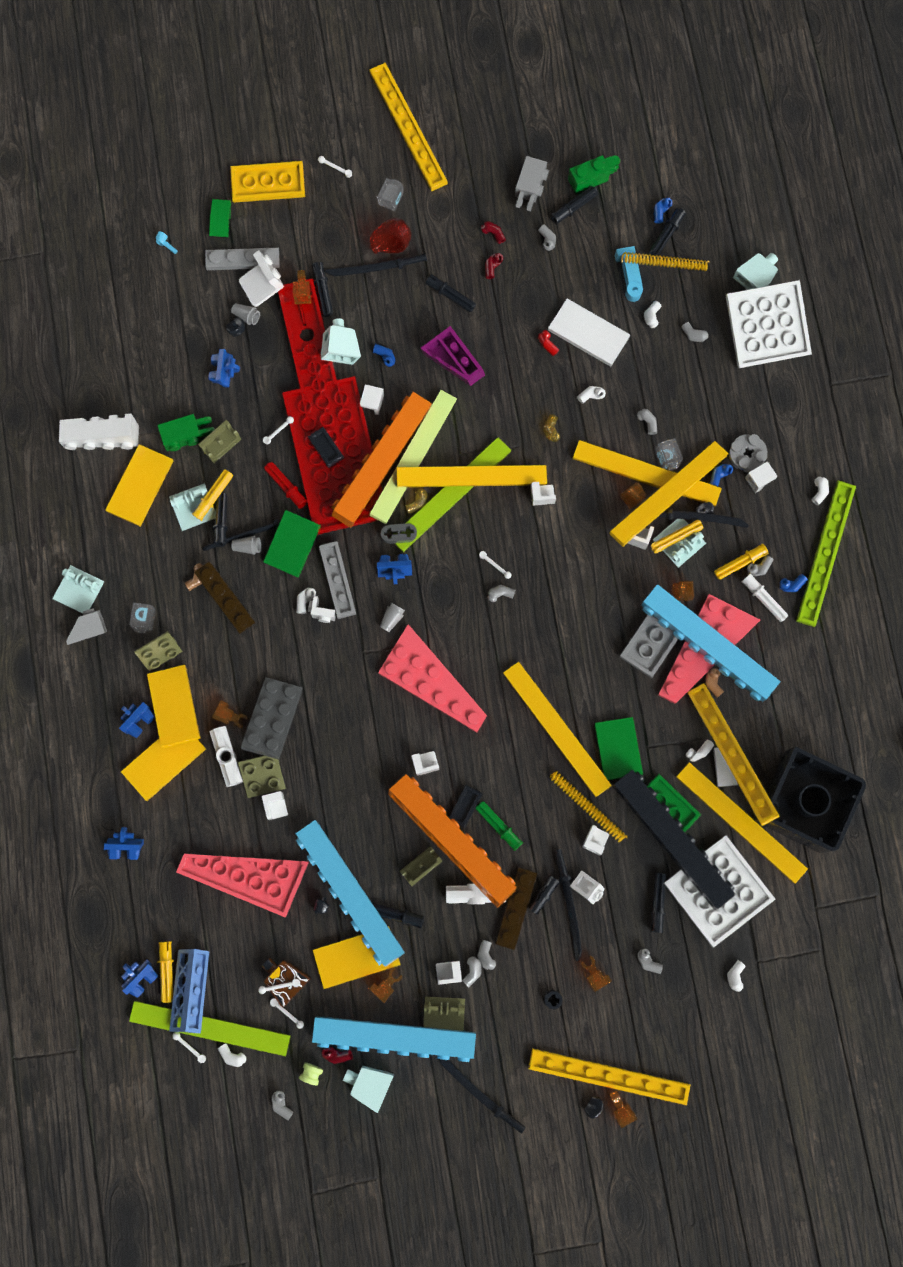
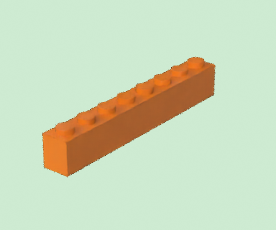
M415 392L410 397L406 396L401 403L402 409L400 411L396 410L391 418L393 420L390 426L386 425L381 433L384 436L381 440L377 439L371 448L374 451L371 455L367 454L362 461L363 467L361 470L357 469L352 476L353 482L351 485L347 484L342 491L343 497L341 500L337 499L332 506V516L350 528L431 408L432 403Z
M407 774L389 789L388 795L498 908L515 892L514 880L508 875L505 876L501 872V867L495 861L491 862L487 858L488 855L481 847L478 848L473 843V838L468 833L464 834L454 819H449L444 808L441 805H436L432 801V796L427 791L423 792L418 787L419 783L413 777L410 778Z

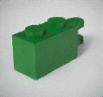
M602 155L570 168L568 180L575 194L583 192L591 186L595 187L607 182L609 175L618 170L620 158L617 155L604 158Z
M194 414L158 425L163 445L167 451H177L186 445L194 446L199 441H202L203 437L210 435L215 430L214 427L200 430L199 427L210 424L212 419L208 416L196 420Z

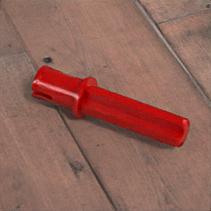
M273 462L266 464L264 470L286 493L285 496L290 498L299 509L303 508L308 502L298 491V487L294 486Z

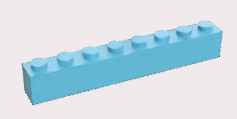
M658 584L641 604L643 611L647 615H653L658 619V623L661 626L670 628L676 638L685 640L689 644V648L697 653L699 651L704 655L705 661L719 667V671L724 676L733 678L735 680L734 683L741 689L745 688L748 690L750 696L756 701H765L781 682Z
M314 820L296 833L298 836L296 842L302 850L306 848L309 853L307 856L308 860L313 866L315 864L320 869L317 872L323 882L328 881L331 886L328 890L335 899L337 897L342 902L339 905L345 915L350 914L353 919L351 921L352 926L357 932L359 930L364 935L362 941L368 949L372 947L376 953L373 957L378 965L383 964L386 967L405 954V951L319 823Z
M317 1016L314 1021L312 1043H317V1047L329 1048V1044L337 1045V1049L349 1050V1046L357 1047V1051L369 1052V1048L377 1049V1053L389 1054V1050L397 1051V1055L409 1056V1052L417 1053V1057L429 1058V1054L437 1055V1059L442 1060L458 1057L457 1061L469 1062L470 1059H474L476 1032Z

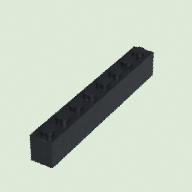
M631 770L616 782L613 788L714 910H718L736 895L733 891L735 889L728 880L724 881L720 876L722 874L720 869L715 864L711 865L707 860L709 857L703 849L699 850L694 843L696 841L689 833L685 834L681 829L683 827L681 822L676 817L674 819L668 813L670 810L664 802L660 803L656 799V792L651 787L647 788L643 783L644 778L638 771L634 772Z

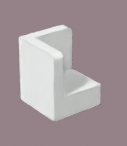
M365 384L360 406L372 409L375 415H379L384 397L383 389Z
M767 461L750 471L745 479L754 493H757L766 484L775 480L777 475Z
M539 482L531 483L532 506L555 504L556 495H554L553 485L540 486Z
M654 527L644 528L628 544L646 550Z
M434 751L421 755L419 753L412 755L417 776L439 770Z
M279 791L262 796L268 820L288 815L283 792Z
M592 825L582 847L600 856L603 853L609 834Z
M460 961L436 964L438 985L462 982Z

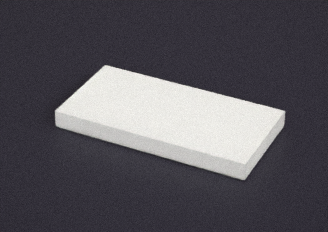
M566 299L548 327V331L610 367L630 337V334L569 299Z

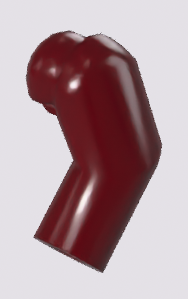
M490 221L484 222V225L481 226V231L484 234L489 232L494 234L498 244L506 241L500 226Z
M501 253L493 254L486 260V279L495 278L494 269L503 261Z
M333 1047L322 1050L323 1058L333 1064L353 1059L350 1049L340 1052Z

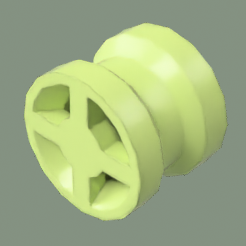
M305 1062L303 1066L304 1071L300 1074L299 1079L317 1086L319 1083L318 1077L322 1074L323 1069Z

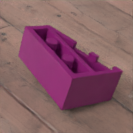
M451 326L420 348L425 356L469 386L485 376L482 367Z

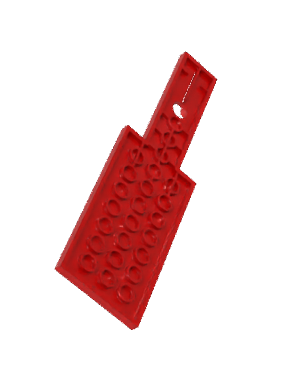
M312 278L285 284L278 291L300 384V389L283 392V398L288 417L291 416L294 419V422L290 424L311 519L313 522L321 525L318 534L349 528L332 516V506L337 499L341 500L344 487L347 484L351 485L354 480L352 479L353 474L357 469L361 470L363 459L367 454L371 455L373 449H371L372 445L363 408L360 406L361 399L355 376L337 380L333 362L321 360L325 328ZM304 329H310L314 332L312 340L303 341L300 338V334ZM322 427L325 428L344 456L343 460L329 469L307 437ZM381 484L353 526L379 521L371 517L370 513L383 492Z

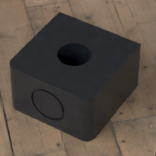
M795 746L784 752L766 792L780 817L763 826L818 853L836 851L842 844L863 796L866 782L863 778ZM805 790L813 792L818 799V809L814 814L806 811L802 805L801 797ZM755 817L754 821L760 824L758 818Z

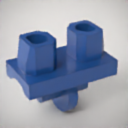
M219 349V353L212 354L211 362L212 365L217 366V371L209 372V380L223 387H229L230 378H233L234 373L240 371V366L235 364L236 359L233 358V355L228 354L225 349Z
M400 554L398 555V561L392 562L390 561V556H380V560L377 562L378 578L386 577V580L393 579V583L397 584V579L411 576L412 564L408 555Z
M144 702L138 708L134 704L129 709L123 706L121 709L125 713L120 718L124 723L119 729L137 738L143 730L136 724L141 719L150 724L155 719V716L150 711L151 708Z
M122 827L120 833H114L113 838H108L107 843H104V850H108L109 859H119L121 857V850H127V859L137 860L140 855V849L144 845V839H134V833H128L127 827Z
M148 959L141 966L136 961L132 966L128 964L123 966L126 972L121 977L126 981L122 984V991L126 995L130 993L138 998L145 990L139 982L144 978L151 984L158 977L152 967V963Z

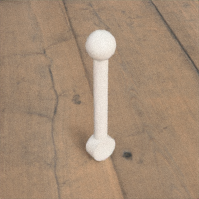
M323 156L318 158L320 163H325L344 173L347 178L352 176L351 170H345L325 160Z
M287 417L286 422L269 437L263 438V443L270 444L271 439L288 424L294 422L293 417Z
M485 551L479 553L481 559L487 560L502 572L506 579L511 578V573L509 571L506 572L491 560Z
M294 979L292 982L269 987L260 986L258 991L260 994H264L266 991L279 988L298 987L300 980Z
M276 998L270 1001L271 1006H276L296 1023L297 1028H303V1021H298L278 1003Z
M173 1033V1039L181 1042L198 1057L200 1063L206 1061V1056L204 1054L200 1055L180 1037V1033Z

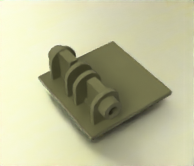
M167 631L134 652L150 672L183 651L178 646L175 638Z
M260 756L238 762L248 798L286 789L278 759Z
M425 996L424 1027L464 1031L465 999Z

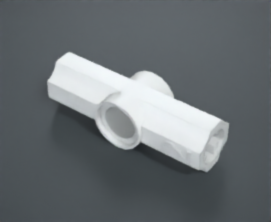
M226 726L209 731L226 787L242 783L243 780L236 760V754L233 751ZM230 752L231 758L224 762L222 754Z
M475 884L446 886V903H492Z

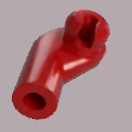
M543 330L542 333H539L538 340L544 349L554 356L559 349L549 340L551 334L547 330Z

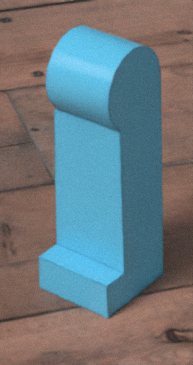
M635 247L616 249L615 261L621 262L624 252L635 254ZM624 254L623 262L621 263L627 286L625 296L629 301L635 302L640 299L643 292L639 266L635 262L632 264L633 255H631V263L629 264L628 261L625 263L626 254Z

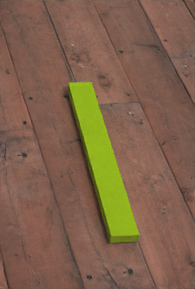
M497 438L468 466H496L511 452V449L502 440ZM474 486L444 487L406 522L416 527L417 537L415 540L394 544L404 552ZM406 529V532L400 534H406L407 537H411V533L414 532Z
M839 480L836 482L796 622L812 627L816 626L856 489L855 485Z
M134 1001L129 1022L169 1030L172 1009ZM202 1016L201 1033L178 1032L282 1056L287 1055L291 1035L205 1016ZM181 1017L178 1018L177 1027L181 1026Z

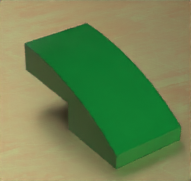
M212 199L209 236L229 237L231 200Z

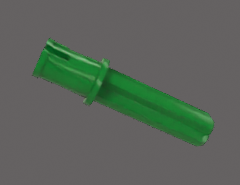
M482 801L477 805L476 810L501 836L500 839H504L514 851L524 843L512 832V828H509L485 802Z

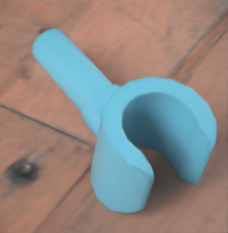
M159 231L156 235L157 244L160 246L164 245L176 254L178 251L166 242L168 236Z

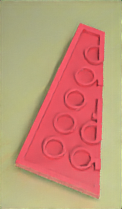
M710 594L707 596L698 614V617L734 645L760 621V619ZM686 641L658 696L674 704L715 665L705 661L704 655L699 651L696 653L691 650Z
M408 624L378 674L477 733L487 715Z
M184 854L176 872L286 917L309 862Z

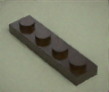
M210 561L194 572L239 634L255 624V621Z
M518 868L514 880L516 890L509 897L496 945L515 950L537 873Z

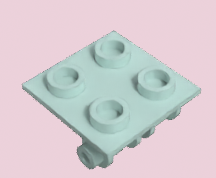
M205 483L169 497L182 531L215 519L216 512L214 507L209 509L202 521L192 515L200 504V499L204 498L208 492Z
M676 519L655 537L653 541L656 542L689 524L684 519ZM698 532L662 551L679 568L701 549L706 542L702 539L704 537L703 534Z
M70 565L69 569L65 568L62 575L64 578L52 599L83 613V611L91 608L104 581Z

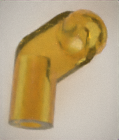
M550 414L543 430L548 440L557 442L560 439V434L557 433L554 426L558 417Z
M418 488L415 491L414 502L405 505L409 514L425 506L428 495L423 488Z

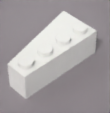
M125 414V418H118L117 415H109V419L92 417L90 421H86L84 418L60 420L59 442L65 449L75 450L76 447H84V449L93 450L95 447H102L103 449L111 450L114 447H121L122 449L129 450L133 447H138L139 425L132 414Z

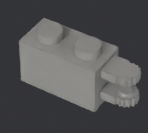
M526 156L515 191V197H518L517 208L522 206L523 199L529 200L527 211H531L537 197H541L544 189L542 182L547 180L549 170L546 169V161Z

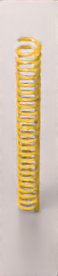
M624 252L621 257V262H623L624 254H626L625 263L628 261L630 264L631 255H633L632 264L634 262L637 264L638 256L640 255L639 265L641 263L644 265L645 256H647L646 265L649 263L650 266L652 264L655 266L656 264V266L660 265L661 267L663 264V267L667 266V268L669 265L670 268L672 266L675 268L677 265V269L679 267L686 269L687 267L688 270L694 268V270L697 269L698 271L700 268L701 271L703 269L706 271L707 263L709 262L706 260H689L688 258L682 259L668 256L658 257V255L651 256L650 254H630V252Z
M558 771L550 775L552 777L551 781L555 780L554 784L557 783L560 789L563 788V792L566 791V794L569 793V797L572 796L571 800L576 798L574 802L578 801L577 805L581 804L580 808L584 806L583 810L587 809L586 813L590 811L589 816L592 815V818L596 816L595 821L598 820V824L602 822L600 826L605 824L603 829L607 828L606 832L611 829L609 834L613 833L612 837L617 835L615 840L619 838L618 842H621L625 837L627 838V835L624 836L625 833L622 830H618L619 827H616V824L612 825L613 822H610L607 816L604 817V814H601L598 808L595 809L592 803L589 804L590 800H587V798L583 799L584 795H581V792L577 793L578 790H575L572 784L569 785L566 779L563 780L564 777H560L561 774L557 775Z

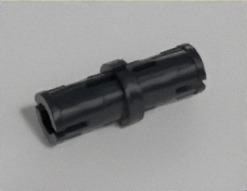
M549 876L542 888L537 890L536 893L538 894L527 908L538 915L545 903L550 901V896L560 882L554 877Z

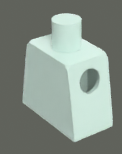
M758 253L740 266L733 278L747 290L769 286L778 271L777 267L774 266L778 258L773 253H770L766 258Z
M334 319L333 325L323 334L321 360L353 365L361 357L355 330L345 328L343 319Z
M362 1066L359 1074L347 1070L343 1081L354 1086L350 1094L351 1096L378 1113L394 1074Z

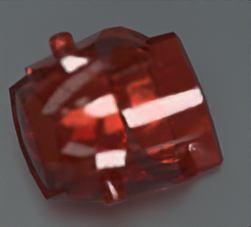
M391 218L385 221L371 234L370 245L373 253L377 254L379 251L385 253L403 252L409 246L411 231L402 219Z

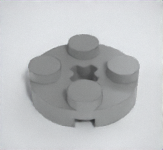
M742 435L732 443L729 450V459L735 468L744 470L743 472H750L765 462L767 459V448L758 435ZM745 449L752 451L750 458L748 455L744 456Z

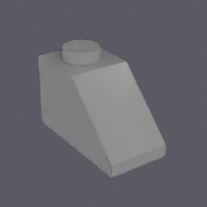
M94 608L83 611V616L78 617L66 641L67 645L106 633L107 629L101 611L95 612Z

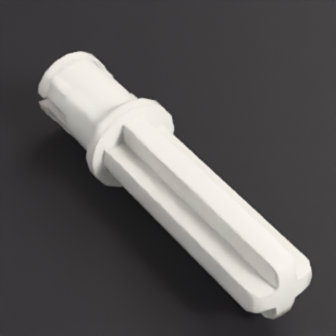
M751 573L742 581L753 593L752 596H756L780 622L788 617V614L766 592L765 586H762Z

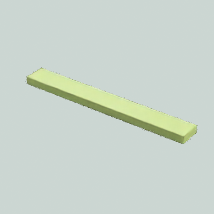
M440 390L397 467L420 466L457 398ZM396 469L370 513L371 517L384 524H387L407 487H397Z

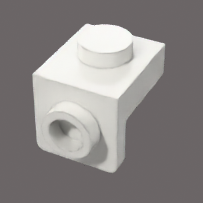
M314 596L313 601L309 602L308 612H311L312 618L319 619L318 621L323 623H330V620L335 621V610L318 608L319 598Z

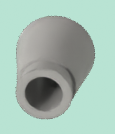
M237 303L232 307L231 312L238 318L243 319L248 325H255L260 318V312L256 307Z
M255 536L232 540V550L255 555L261 551V540Z
M391 603L390 606H387L380 627L390 632L404 616L402 614L405 610Z

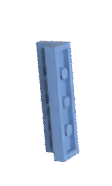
M198 949L178 950L169 1032L201 1033L209 951ZM185 954H188V962L185 965ZM184 975H185L186 981H185V983H184V985H183V984H182V978H183ZM183 996V1004L180 1005V998ZM181 1017V1026L177 1027L178 1018Z

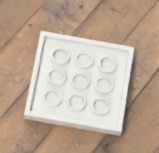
M800 280L726 294L738 368L812 354Z
M726 835L705 850L710 864H715L722 872L720 876L724 881L728 880L735 888L733 891L736 895L722 907L714 910L682 870H679L665 881L667 889L712 948L775 900Z

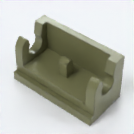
M226 420L198 445L201 451L215 463L242 439Z
M430 846L400 870V872L409 884L414 886L443 861Z

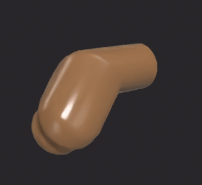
M200 563L196 564L193 568L194 572L203 565ZM195 573L191 580L185 582L189 591L202 584Z
M713 668L707 672L705 684L718 698L724 691L717 684L720 671L717 668Z

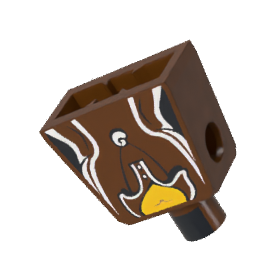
M269 958L262 965V968L270 974L264 980L267 987L292 982L294 979L300 980L298 987L289 986L270 990L283 1008L311 979L310 976L286 960L277 965Z

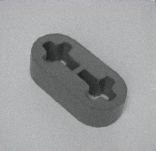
M409 523L386 525L381 530V537L388 544L412 542L417 537V530L414 525ZM406 529H410L411 532H414L411 533V537H407L406 534L400 533L406 532ZM387 530H391L392 533H398L392 535L391 539L384 535L387 534Z

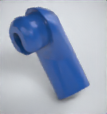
M663 198L655 204V223H663V213L672 206L670 198Z
M375 344L373 353L381 355L386 366H393L395 364L393 351Z
M722 464L715 467L709 484L718 487L720 478L733 472L732 465Z
M800 574L794 581L784 578L780 581V589L784 592H797L808 579L803 574Z

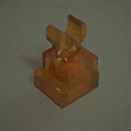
M305 270L297 271L298 281L293 282L295 304L312 303L310 283L306 281Z
M636 482L626 489L620 497L632 509L646 498V493L641 485Z
M693 581L672 584L674 598L678 601L693 600Z
M221 700L212 718L226 725L231 720L235 722L237 727L243 728L238 723V720L240 718L247 720V716L234 714L233 710L228 709L229 704Z
M590 956L591 965L586 966L583 961L581 965L591 974L586 979L592 990L596 992L612 982L608 974L603 976L601 971L596 969L595 960Z
M395 968L390 970L389 977L385 981L383 980L378 986L374 983L370 987V990L383 1003L394 991L390 986L402 978V975L397 979L392 977V972Z
M617 1091L609 1094L617 1108L613 1113L621 1128L637 1120L628 1103L623 1104Z

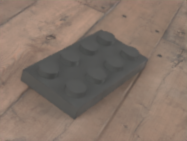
M265 677L241 749L279 760L303 687Z

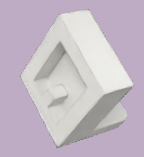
M583 871L579 873L570 885L572 889L592 904L599 901L603 896V886Z

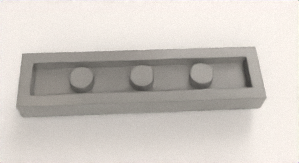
M279 248L206 250V270L253 269L258 265L253 256L258 250L264 256L267 254L271 258L273 268H280Z
M338 541L320 545L319 548L337 618L341 619L356 615Z

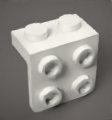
M259 250L253 254L258 265L239 279L242 288L255 307L262 304L284 287L280 280V273L272 266L273 261L267 254L264 256Z

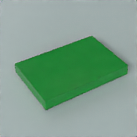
M285 510L264 563L299 577L321 525Z
M633 717L594 723L602 771L607 780L620 779L631 770L634 772L638 771L643 775Z
M660 774L647 785V788L651 787L656 792V799L660 803L664 802L670 810L668 813L673 819L676 817L683 825L681 829L684 832L701 816Z

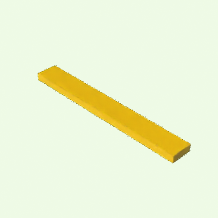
M386 63L369 69L372 79L430 190L434 191L447 185L448 181Z
M580 440L573 456L574 460L657 488H661L677 474ZM698 481L682 496L701 503L711 502L715 507L722 488Z
M714 441L610 531V535L622 547L625 546L724 460L728 452Z
M546 465L396 468L397 487L531 485L532 482H539V485L547 484Z
M517 662L503 672L504 676L595 798L612 786L522 665Z
M703 683L688 691L689 697L760 824L763 826L780 817L706 685Z
M690 762L676 776L680 782L791 882L796 884L808 870L806 866Z
M532 1048L528 1066L530 1070L687 1105L690 1084Z

